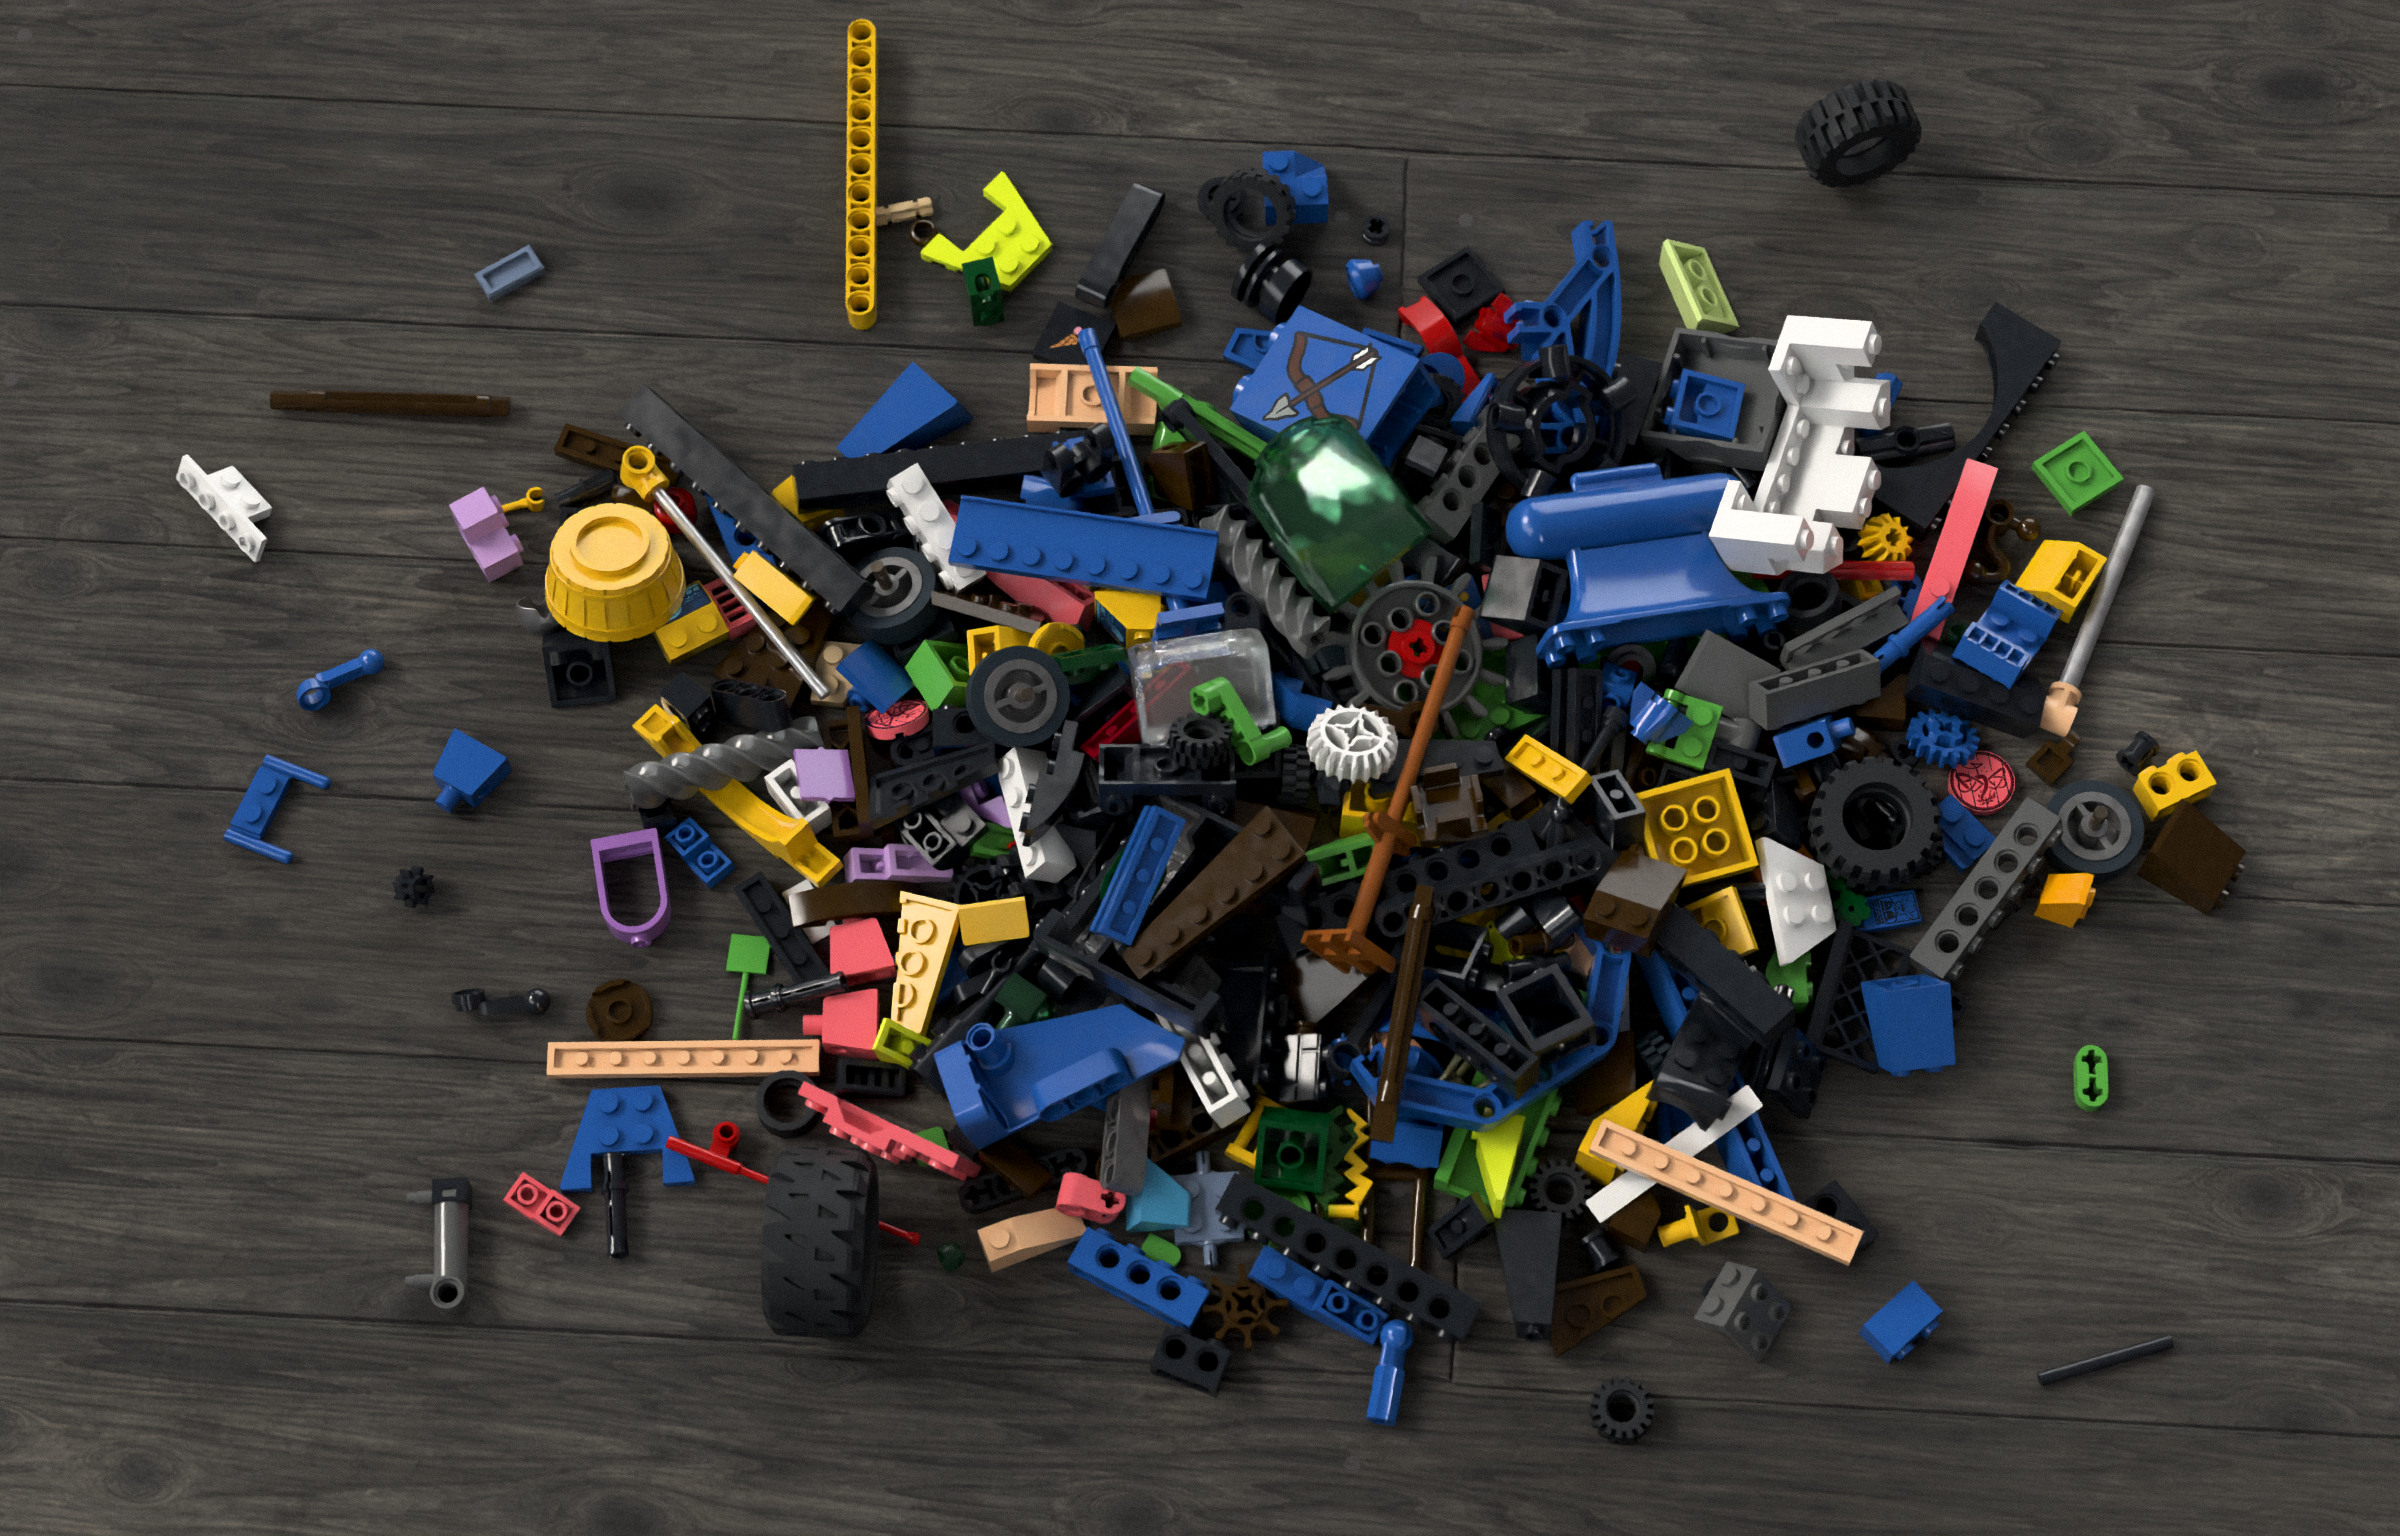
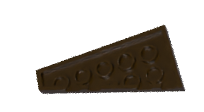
M866 555L851 557L845 560L853 567ZM800 577L797 582L800 584L803 579ZM819 593L816 594L818 598L795 625L790 624L772 608L767 613L812 670H814L826 641H828L831 634L830 628L835 618L839 617V615L836 616L822 604L825 599ZM758 623L712 671L718 681L733 678L784 690L787 694L790 713L794 704H798L802 696L801 690L805 683L804 679Z

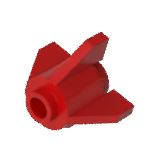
M1501 292L1491 304L1495 310L1490 307H1482L1479 310L1480 316L1474 325V328L1479 332L1477 333L1471 329L1463 339L1462 343L1470 349L1505 352L1507 349L1512 351L1517 347L1518 344H1508L1507 334L1516 327V322L1520 321L1512 319V324H1505L1503 313L1513 303L1509 297Z

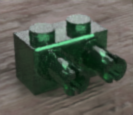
M1014 972L994 999L1003 1009V1012H1005L995 1030L1049 1020L1055 1014L1054 1011L1057 1007L1046 993Z

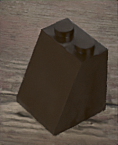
M2181 799L2149 851L2137 876L2208 916L2213 906L2220 909L2230 891L2225 889L2229 879L2236 882L2246 865L2240 861L2246 851L2188 801Z

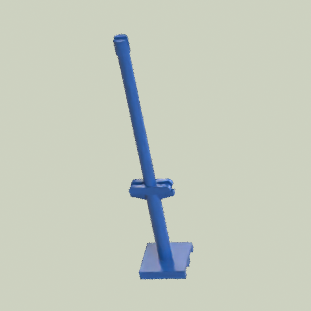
M1092 328L1081 330L1077 338L1082 353L1089 365L1139 514L1137 517L1128 519L1183 526V524H1179L1180 514L1177 511L1155 513L1101 354V346L1096 332ZM1165 597L1169 611L1157 613L1150 646L1153 661L1216 650L1215 636H1219L1221 632L1219 619L1224 617L1222 603L1189 608L1187 600Z

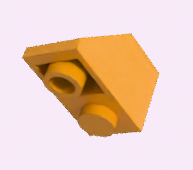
M2089 873L2049 874L2042 887L2034 916L2073 928L2078 918H2085L2086 912L2093 902L2096 888L2091 887L2094 875Z

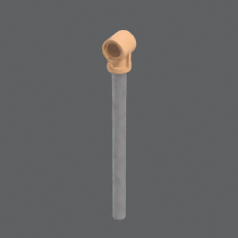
M2138 485L2060 681L2052 683L2048 690L2050 696H2046L2039 728L2063 738L2068 734L2078 708L2075 705L2079 704L2082 693L2078 689L2154 498L2155 491L2149 486Z

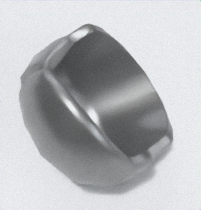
M529 596L517 601L516 611L519 622L529 633L544 635V633H552L562 627L552 616V613H550L545 598L541 604H534Z

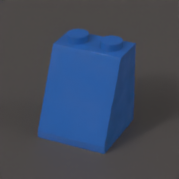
M1927 974L1861 982V989L1880 1068L1891 1072L1892 1076L1901 1077L1912 1075V1070L1923 1069L1924 1072H1940L1944 1070L1945 1065L1956 1064L1950 983Z

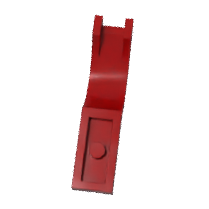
M1426 296L1419 298L1418 303L1407 308L1403 306L1398 308L1397 313L1405 326L1410 325L1414 328L1424 342L1429 354L1443 352L1453 355L1460 361L1465 373V381L1461 392L1465 393L1466 397L1461 399L1464 403L1481 381L1464 356L1456 333L1447 318Z

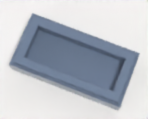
M527 245L474 275L490 302H493L546 272L531 246Z

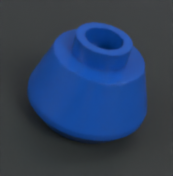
M1350 259L1345 266L1347 280L1356 299L1364 301L1380 288L1379 282L1383 281V275L1378 263L1373 264L1370 259Z

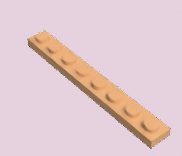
M819 1039L548 1042L546 1075L548 1079L768 1077L781 1070H795L806 1076H820L821 1043Z
M1605 1119L1602 1120L1589 1149V1153L1847 1266H1849L1863 1234L1862 1230Z

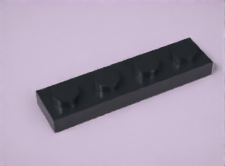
M762 871L733 888L735 895L794 983L830 974L801 929H792L789 911Z

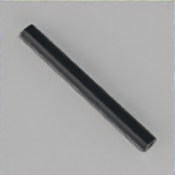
M2168 1334L2038 1372L2037 1378L2041 1386L2168 1350L2174 1348L2172 1337Z

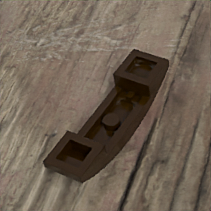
M884 880L861 881L824 886L789 895L788 904L792 929L826 926L827 921L885 915H891V920L901 919L902 904L900 903V891L922 896L920 883Z

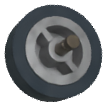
M903 547L884 548L866 555L853 566L876 587L853 617H848L855 631L864 639H873L878 644L887 645L902 643L920 635L938 616L941 607L930 604L931 592L942 591V587L930 562L919 552Z
M1029 646L1007 647L989 654L974 668L966 687V707L976 729L990 741L1006 747L1030 746L1052 736L1063 723L1070 703L1069 684L1064 672H1062V668L1045 652Z
M2083 780L2071 783L2060 789L2047 805L2046 809L2059 816L2062 821V838L2054 848L2048 847L2043 854L2047 862L2058 873H2089L2094 875L2092 884H2100L2119 877L2131 866L2143 843L2144 821L2136 803L2123 790L2103 781Z

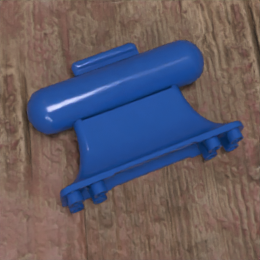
M1646 463L1578 472L1570 477L1573 492L1529 497L1516 504L1510 510L1505 526L1506 540L1513 553L1520 558L1540 559L1545 562L1565 559L1569 571L1571 595L1566 618L1563 623L1554 625L1545 632L1536 646L1537 657L1546 660L1547 667L1552 669L1566 664V657L1576 656L1579 664H1587L1597 659L1596 652L1604 649L1616 648L1628 643L1645 644L1680 637L1704 635L1706 629L1717 635L1727 634L1730 642L1745 639L1748 636L1747 630L1757 629L1761 638H1764L1766 633L1769 635L1771 630L1778 631L1776 623L1784 621L1789 617L1787 611L1791 605L1789 594L1787 592H1760L1742 584L1728 570L1709 538V533L1728 480H1740L1731 474L1709 473L1663 479L1659 465L1656 463Z

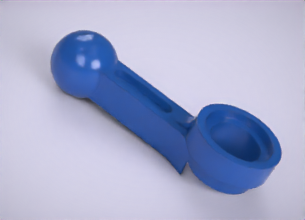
M367 649L356 659L325 672L316 673V678L307 679L298 686L296 698L300 707L307 711L323 708L331 699L330 689L365 674L375 675L379 673L385 664L384 656L376 649ZM318 689L316 693L306 695L309 691Z

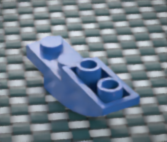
M1268 1245L1262 1248L1248 1275V1278L1274 1293L1273 1297L1279 1300L1283 1298L1288 1299L1289 1306L1369 1345L1374 1344L1388 1316L1384 1311L1331 1279H1322Z

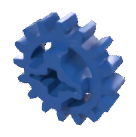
M1929 709L1927 715L1920 711L1917 718L1912 717L1906 734V740L1909 741L1908 748L1917 749L1915 754L1917 758L1924 756L1927 759V764L1935 761L1938 762L1939 768L1949 764L1953 769L1957 768L1958 762L1966 766L1969 759H1974L1980 738L1976 737L1977 729L1968 728L1969 720L1961 721L1958 719L1959 716H1948L1947 712L1943 710L1941 714H1936L1933 709Z

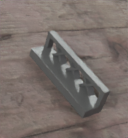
M1894 586L1785 643L1779 661L1785 670L1788 671L1855 650H1867L1884 641L1891 634L1899 633L1910 623L1898 605L1901 596L1900 590L1897 586Z

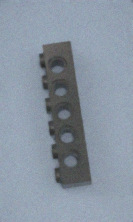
M1523 380L1516 390L1520 391L1530 385ZM1489 404L1477 417L1480 420L1478 426L1472 427L1463 437L1462 442L1465 443L1463 448L1456 450L1447 460L1446 464L1449 466L1447 471L1440 473L1430 486L1433 489L1432 493L1429 496H1424L1414 509L1417 514L1411 524L1445 545L1455 539L1472 514V504L1481 501L1500 473L1492 460L1486 438V415ZM1506 435L1509 449L1517 447L1521 442L1517 435Z
M2026 797L1909 956L1911 966L1924 974L1947 983L1950 980L1955 982L1965 968L1963 962L1969 954L1975 955L1985 941L1983 935L1988 928H1995L2003 918L2005 912L2002 909L2008 901L2014 902L2019 897L2024 888L2022 882L2029 873L2034 875L2039 870L2044 861L2042 855L2047 848H2054L2062 838L2061 818L2031 798ZM2026 835H2032L2037 838L2035 844L2031 846H2023L2019 841ZM2005 862H2014L2018 865L2016 870L2010 873L2002 872L1999 869ZM1986 888H1993L1998 891V894L1993 899L1987 900L1980 896V893ZM1966 915H1975L1978 918V921L1972 926H1964L1960 923L1961 919ZM1948 941L1956 942L1959 945L1952 953L1941 951V946Z

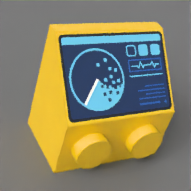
M699 580L686 586L685 597H683L684 600L679 610L673 614V617L666 624L652 632L670 667L729 638V629L714 601Z
M1095 591V620L1127 651H1134V653L1140 655L1146 653L1148 644L1152 641L1157 613L1161 612V596L1129 591Z

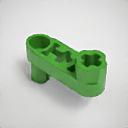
M1218 677L1191 689V705L1196 713H1200L1203 716L1213 713L1216 714V719L1221 716L1225 719V723L1228 722L1230 724L1231 745L1245 764L1254 765L1269 758L1271 753L1291 745V734L1283 726L1264 735L1261 734L1238 694L1226 678Z

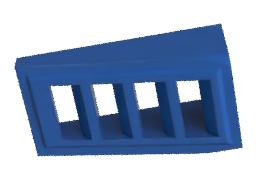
M1487 373L1451 418L1450 424L1456 435L1464 437L1472 427H1477L1480 423L1477 417L1490 404L1492 396L1499 386L1494 373Z

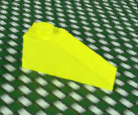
M1485 1107L1483 1117H1492V1110ZM1515 1115L1488 1132L1472 1131L1471 1139L1477 1140L1475 1154L1494 1218L1501 1219L1523 1138L1525 1116Z

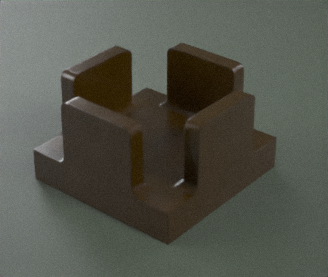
M1457 763L1425 768L1424 784L1410 786V802L1421 849L1488 837V828L1484 815V801L1477 774L1459 777Z

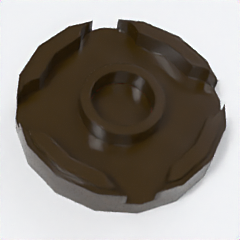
M625 979L611 980L597 987L592 993V997L589 1000V1004L587 1003L585 1010L589 1028L594 1036L602 1042L638 1041L651 1028L654 1018L653 1003L646 990L639 984L637 985Z

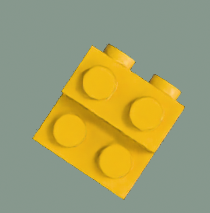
M1730 886L1685 906L1695 916L1697 923L1704 929L1710 928L1719 937L1721 944L1729 951L1734 949L1743 957L1759 950L1736 887Z

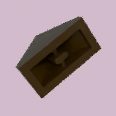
M1903 672L1881 689V696L1869 699L1857 708L1851 719L1865 725L1870 730L1901 732L1906 719V697L1903 696L1907 680L1906 675Z

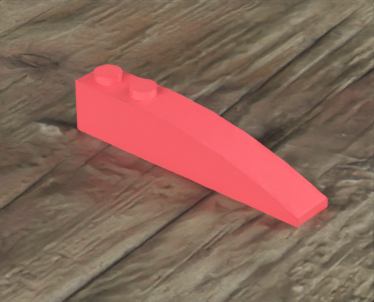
M1967 458L1910 622L1932 605L1941 595L1946 598L1945 603L1949 601L1952 604L1998 468ZM1946 619L1924 638L1938 642Z
M951 499L943 501V505L956 524L960 505ZM985 571L987 573L986 576L1015 601L1034 605V611L1044 613V621L1047 623L1064 622L1070 625L1082 623L1085 632L1088 631L1095 615V594L1082 585Z

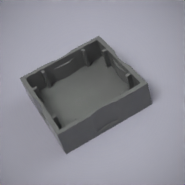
M1676 327L1663 364L1661 382L1652 397L1640 433L1647 455L1658 456L1668 448L1687 461L1764 472L1788 406L1768 370L1778 340L1757 337L1735 338L1718 332ZM1683 368L1746 384L1732 442L1678 435L1676 429H1672L1670 434L1667 433L1668 426L1662 425L1667 406L1673 407L1674 399L1669 398V392L1673 379L1679 380Z

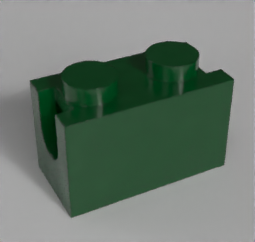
M993 257L962 263L965 294L973 325L990 326L1004 320L1001 286Z

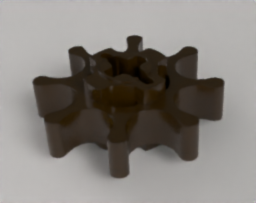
M1240 1263L1238 1264L1240 1279L1236 1284L1227 1286L1222 1284L1218 1277L1214 1276L1211 1278V1288L1221 1293L1222 1300L1217 1305H1203L1202 1316L1218 1315L1221 1317L1225 1324L1222 1329L1215 1333V1340L1223 1342L1227 1334L1238 1332L1245 1338L1244 1350L1249 1353L1253 1349L1251 1335L1255 1331L1265 1330L1273 1339L1279 1338L1280 1329L1269 1322L1268 1316L1275 1310L1287 1311L1289 1301L1286 1298L1280 1300L1270 1299L1265 1292L1267 1288L1258 1283H1251L1246 1279V1265ZM1248 1303L1251 1304V1312L1246 1309L1242 1313L1239 1312V1304L1246 1306ZM1261 1303L1264 1305V1310L1259 1306ZM1227 1305L1231 1308L1229 1313L1226 1311Z

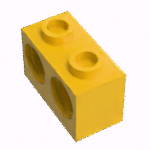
M2197 750L2187 755L2184 752L2178 753L2168 759L2166 765L2159 768L2150 766L2138 774L2139 778L2132 790L2152 822L2172 814L2181 799L2193 804L2211 795L2217 783ZM2180 773L2191 775L2194 781L2183 779ZM2152 786H2158L2162 788L2165 794L2160 795L2155 793L2152 789Z

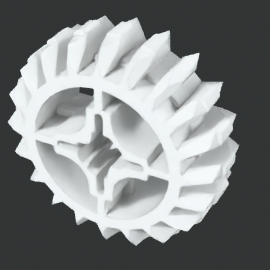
M1338 704L1335 711L1326 708L1324 714H1317L1316 719L1311 723V727H1309L1306 746L1308 747L1307 752H1309L1310 761L1316 764L1317 770H1325L1326 777L1337 776L1339 782L1344 778L1350 779L1353 784L1356 779H1361L1367 783L1370 777L1379 779L1380 774L1388 773L1389 768L1396 759L1398 740L1395 726L1389 725L1388 717H1379L1378 710L1368 712L1366 706L1357 709L1352 704L1349 708H1343Z

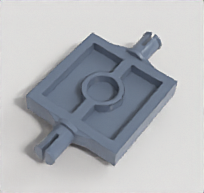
M1202 1151L1195 1153L1197 1172L1190 1175L1170 1176L1186 1191L1191 1193V1228L1174 1229L1175 1246L1194 1245L1203 1248L1204 1267L1210 1268L1211 1254L1213 1268L1219 1266L1218 1246L1228 1242L1244 1241V1228L1239 1226L1237 1230H1233L1218 1221L1220 1216L1215 1214V1209L1234 1173L1239 1174V1171L1221 1173L1211 1171L1210 1152L1204 1151L1203 1164Z

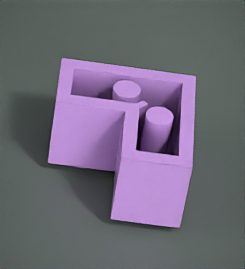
M482 487L449 504L461 536L489 583L524 565L520 556L524 549L516 534L509 536L505 528L509 526V523L503 514L504 510L496 495L489 497L485 488Z

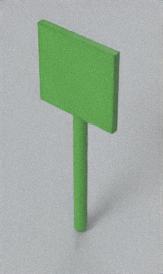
M732 934L726 972L743 973L733 1040H739L745 1005L744 994L747 991L749 974L766 975L770 946L762 936Z

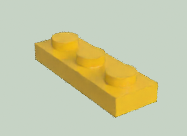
M1527 734L1523 736L1504 758L1512 768L1555 795L1564 798L1570 804L1578 798L1593 780L1587 771Z

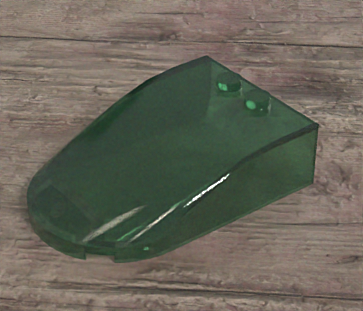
M1329 414L1328 418L1318 419L1312 415L1300 419L1283 429L1261 451L1254 463L1257 469L1253 481H1248L1247 495L1252 511L1302 586L1330 615L1434 531L1411 497L1351 422L1338 415Z

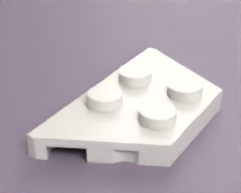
M1762 837L1756 840L1755 844L1763 884L1766 886V900L1779 965L1785 966L1834 933L1837 928L1824 865L1767 837Z

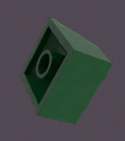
M1264 1106L1259 1119L1254 1183L1263 1186L1322 1193L1330 1144L1332 1114Z

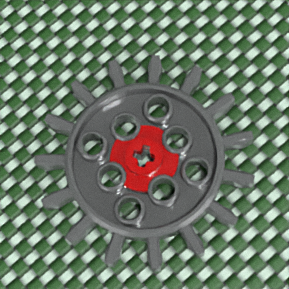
M1394 555L1387 559L1391 584L1379 589L1371 575L1364 568L1353 575L1358 586L1366 594L1367 599L1359 607L1338 595L1329 603L1335 611L1348 617L1350 622L1346 634L1335 631L1329 632L1336 639V642L1329 646L1344 647L1346 665L1334 667L1323 675L1324 680L1337 681L1343 677L1350 676L1359 692L1354 698L1347 701L1343 708H1349L1352 704L1354 708L1360 709V703L1368 701L1371 705L1400 712L1409 702L1426 701L1430 685L1425 680V673L1427 670L1436 672L1446 643L1437 638L1436 628L1437 626L1443 627L1449 634V626L1456 606L1459 608L1462 605L1466 606L1459 599V596L1468 587L1472 577L1469 573L1466 572L1454 580L1451 588L1447 590L1440 585L1434 584L1437 557L1430 556L1424 561L1420 580H1406L1400 556ZM1420 598H1426L1431 602V613H1425L1421 610L1419 606ZM1481 605L1474 610L1475 615L1459 653V656L1465 662V668L1463 671L1454 668L1438 715L1441 731L1447 740L1459 735L1457 726L1449 711L1459 703L1478 720L1488 713L1484 705L1470 693L1476 682L1480 681L1494 687H1499L1505 682L1506 677L1497 672L1482 668L1483 651H1497L1508 645V638L1493 637L1482 639L1476 622L1482 619L1478 617ZM1393 613L1403 616L1405 620V627L1403 629L1397 628L1393 624ZM1366 628L1373 629L1377 633V644H1371L1366 640L1364 635ZM1413 644L1414 650L1409 648V646ZM1383 657L1393 661V673L1383 670L1381 666ZM1399 686H1404L1410 691L1411 699L1409 702H1404L1399 698L1397 692Z

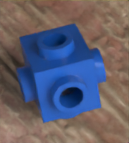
M1608 662L1605 663L1603 668L1602 715L1610 705L1618 707L1625 711L1626 707L1631 709L1632 695L1635 690L1633 687L1637 672Z

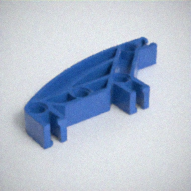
M1583 220L1571 232L1575 264L1545 301L1515 302L1503 313L1505 324H1512V319L1529 322L1527 327H1524L1523 322H1516V327L1507 334L1508 344L1538 343L1540 344L1539 348L1567 344L1569 355H1574L1570 322L1580 312L1576 356L1592 361L1611 377L1617 361L1621 329V282L1612 221H1603L1595 230L1590 231V228L1594 227V222L1592 220ZM1545 319L1550 322L1551 326L1545 322ZM1538 349L1532 355V360L1539 358ZM1569 375L1536 378L1535 383L1537 384L1545 380L1554 381V379L1557 381H1567ZM1581 381L1580 385H1583L1585 388H1587L1586 385ZM1560 400L1554 402L1545 410L1541 419L1543 423L1540 425V431L1543 441L1547 443V448L1542 458L1551 463L1567 451L1568 447L1563 443L1562 439L1567 441L1570 446L1574 423L1586 421L1580 408L1569 409L1565 402ZM1595 416L1596 425L1598 423L1599 416Z

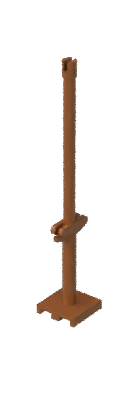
M1462 605L1461 608L1458 606L1455 608L1449 626L1450 631L1387 814L1383 811L1368 812L1363 816V827L1375 842L1346 929L1305 930L1302 936L1301 944L1344 974H1349L1352 966L1363 973H1374L1376 965L1388 973L1394 971L1397 960L1367 939L1365 934L1392 855L1409 857L1411 851L1408 848H1413L1417 845V837L1402 826L1401 823L1411 797L1410 786L1415 785L1460 650L1475 615V611L1468 606Z

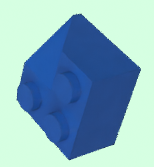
M1296 151L1262 152V169L1268 170L1267 173L1272 176L1273 174L1281 178L1280 182L1283 185L1287 184L1290 188V196H1294L1296 205L1293 209L1296 210V217L1293 224L1328 223V189L1325 166ZM1264 195L1265 225H1275L1277 221L1275 207L1269 198Z

